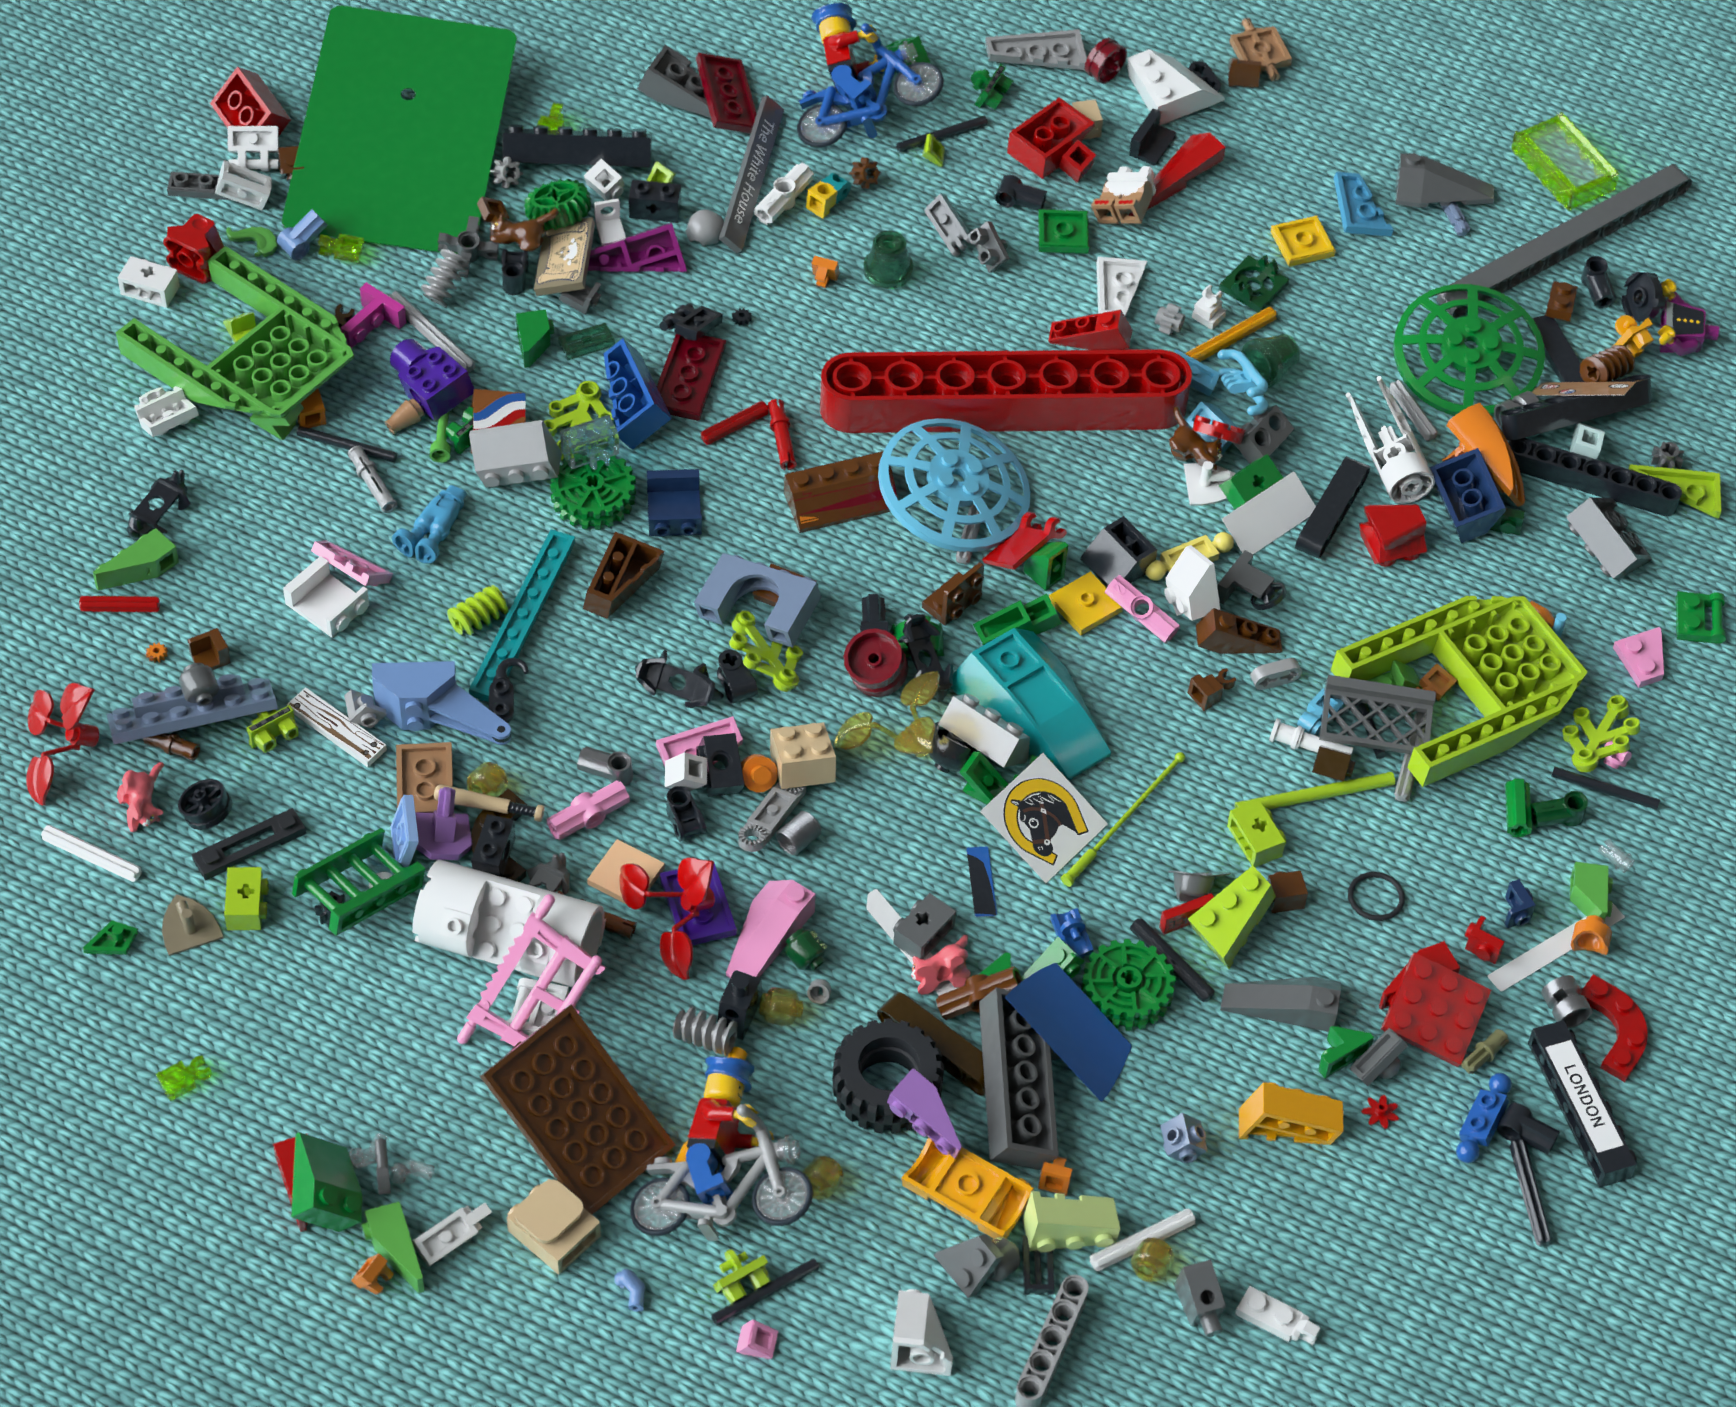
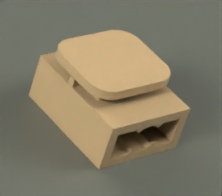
M548 1179L541 1185L535 1186L529 1196L520 1204L513 1206L507 1215L508 1232L558 1275L601 1236L600 1221L583 1208L582 1201L556 1180Z

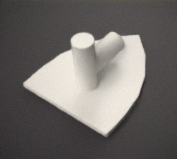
M1210 461L1204 462L1203 466H1200L1198 463L1184 464L1190 506L1216 504L1227 500L1219 485L1235 475V473L1217 466V471H1212L1213 464Z

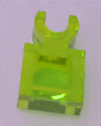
M203 1055L193 1058L190 1065L186 1067L180 1061L156 1073L157 1081L170 1101L195 1089V1080H206L212 1076L210 1066L203 1070L198 1069V1067L205 1064Z

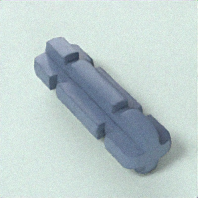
M1450 202L1449 206L1441 205L1458 236H1466L1470 232V227L1456 202Z

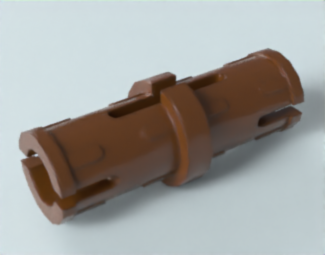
M164 733L143 738L145 744L158 747L169 755L176 754L195 761L200 753L199 744L183 740L175 733Z

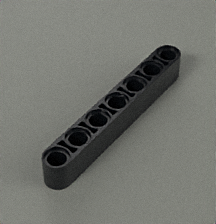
M1634 375L1611 381L1636 382L1625 395H1559L1501 411V431L1507 440H1518L1649 404L1652 402L1651 377L1649 375Z
M1526 438L1510 440L1508 442L1520 473L1602 498H1613L1615 502L1661 516H1672L1677 510L1682 490L1675 483Z

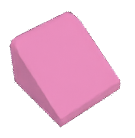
M751 1320L741 1328L737 1352L744 1355L772 1359L778 1331L756 1320Z

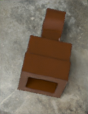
M1227 668L1220 670L1216 677L1210 674L1203 678L1198 674L1191 678L1187 693L1203 711L1221 701L1223 689L1229 690L1235 686V677L1230 680L1224 679L1228 672Z

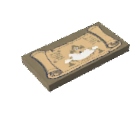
M593 217L584 218L580 222H575L573 226H566L565 229L563 227L557 230L549 229L548 231L544 229L534 286L536 296L585 289L595 228Z

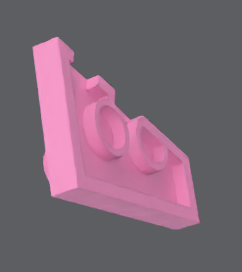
M327 540L315 541L311 550L319 557L322 556L329 561V564L334 565L365 586H378L379 584L390 583L393 573Z

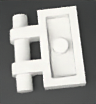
M228 126V152L238 153V159H229L228 162L247 169H261V172H269V169H279V159H269V152H278V126ZM260 152V159H247V153Z

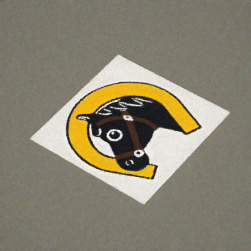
M1044 753L980 811L1045 883L1108 825Z

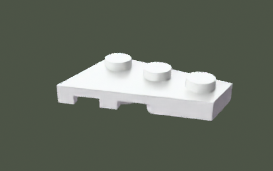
M1098 257L1096 263L1098 314L1122 310L1126 317L1147 261Z

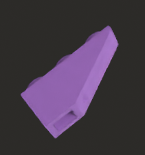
M912 1068L890 1093L887 1103L890 1104L889 1107L893 1113L901 1118L905 1117L908 1119L917 1133L924 1137L927 1135L935 1142L936 1148L941 1153L947 1156L950 1154L955 1159L962 1146L939 1093L931 1082Z

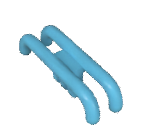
M1234 349L1220 350L1218 352L1219 359L1236 360L1243 368V371L1237 368L1220 369L1218 372L1220 373L1219 377L1222 383L1232 394L1247 392V395L1252 397L1257 405L1250 406L1247 409L1248 415L1256 416L1264 413L1268 408V402L1263 396L1268 390L1267 381L1243 352Z

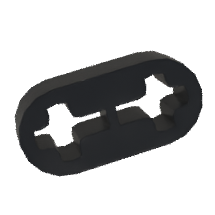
M1194 61L1189 65L1191 72L1220 93L1221 83L1207 63Z

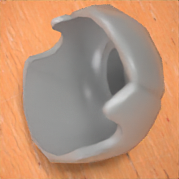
M703 209L697 211L688 221L686 235L690 242L697 240L702 246L716 244L720 241L719 236L724 220L720 215L711 210Z

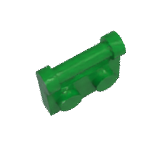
M1678 591L1676 595V639L1714 644L1725 642L1726 631L1723 629L1722 606L1725 605L1724 594L1714 592L1709 595ZM1704 607L1712 608V630H1705Z

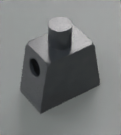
M737 970L734 971L720 999L717 1023L722 1017L727 1018V1027L731 1021L737 1022L736 1038L744 1039L763 999V988L760 978ZM733 1010L737 1012L739 1017L733 1018Z

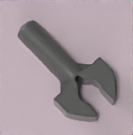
M379 1138L375 1140L377 1183L380 1195L391 1193L387 1142L385 1139Z

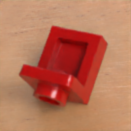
M1481 915L1477 923L1471 922L1466 930L1464 937L1468 938L1465 950L1475 954L1482 960L1496 964L1505 941L1483 931L1486 917Z

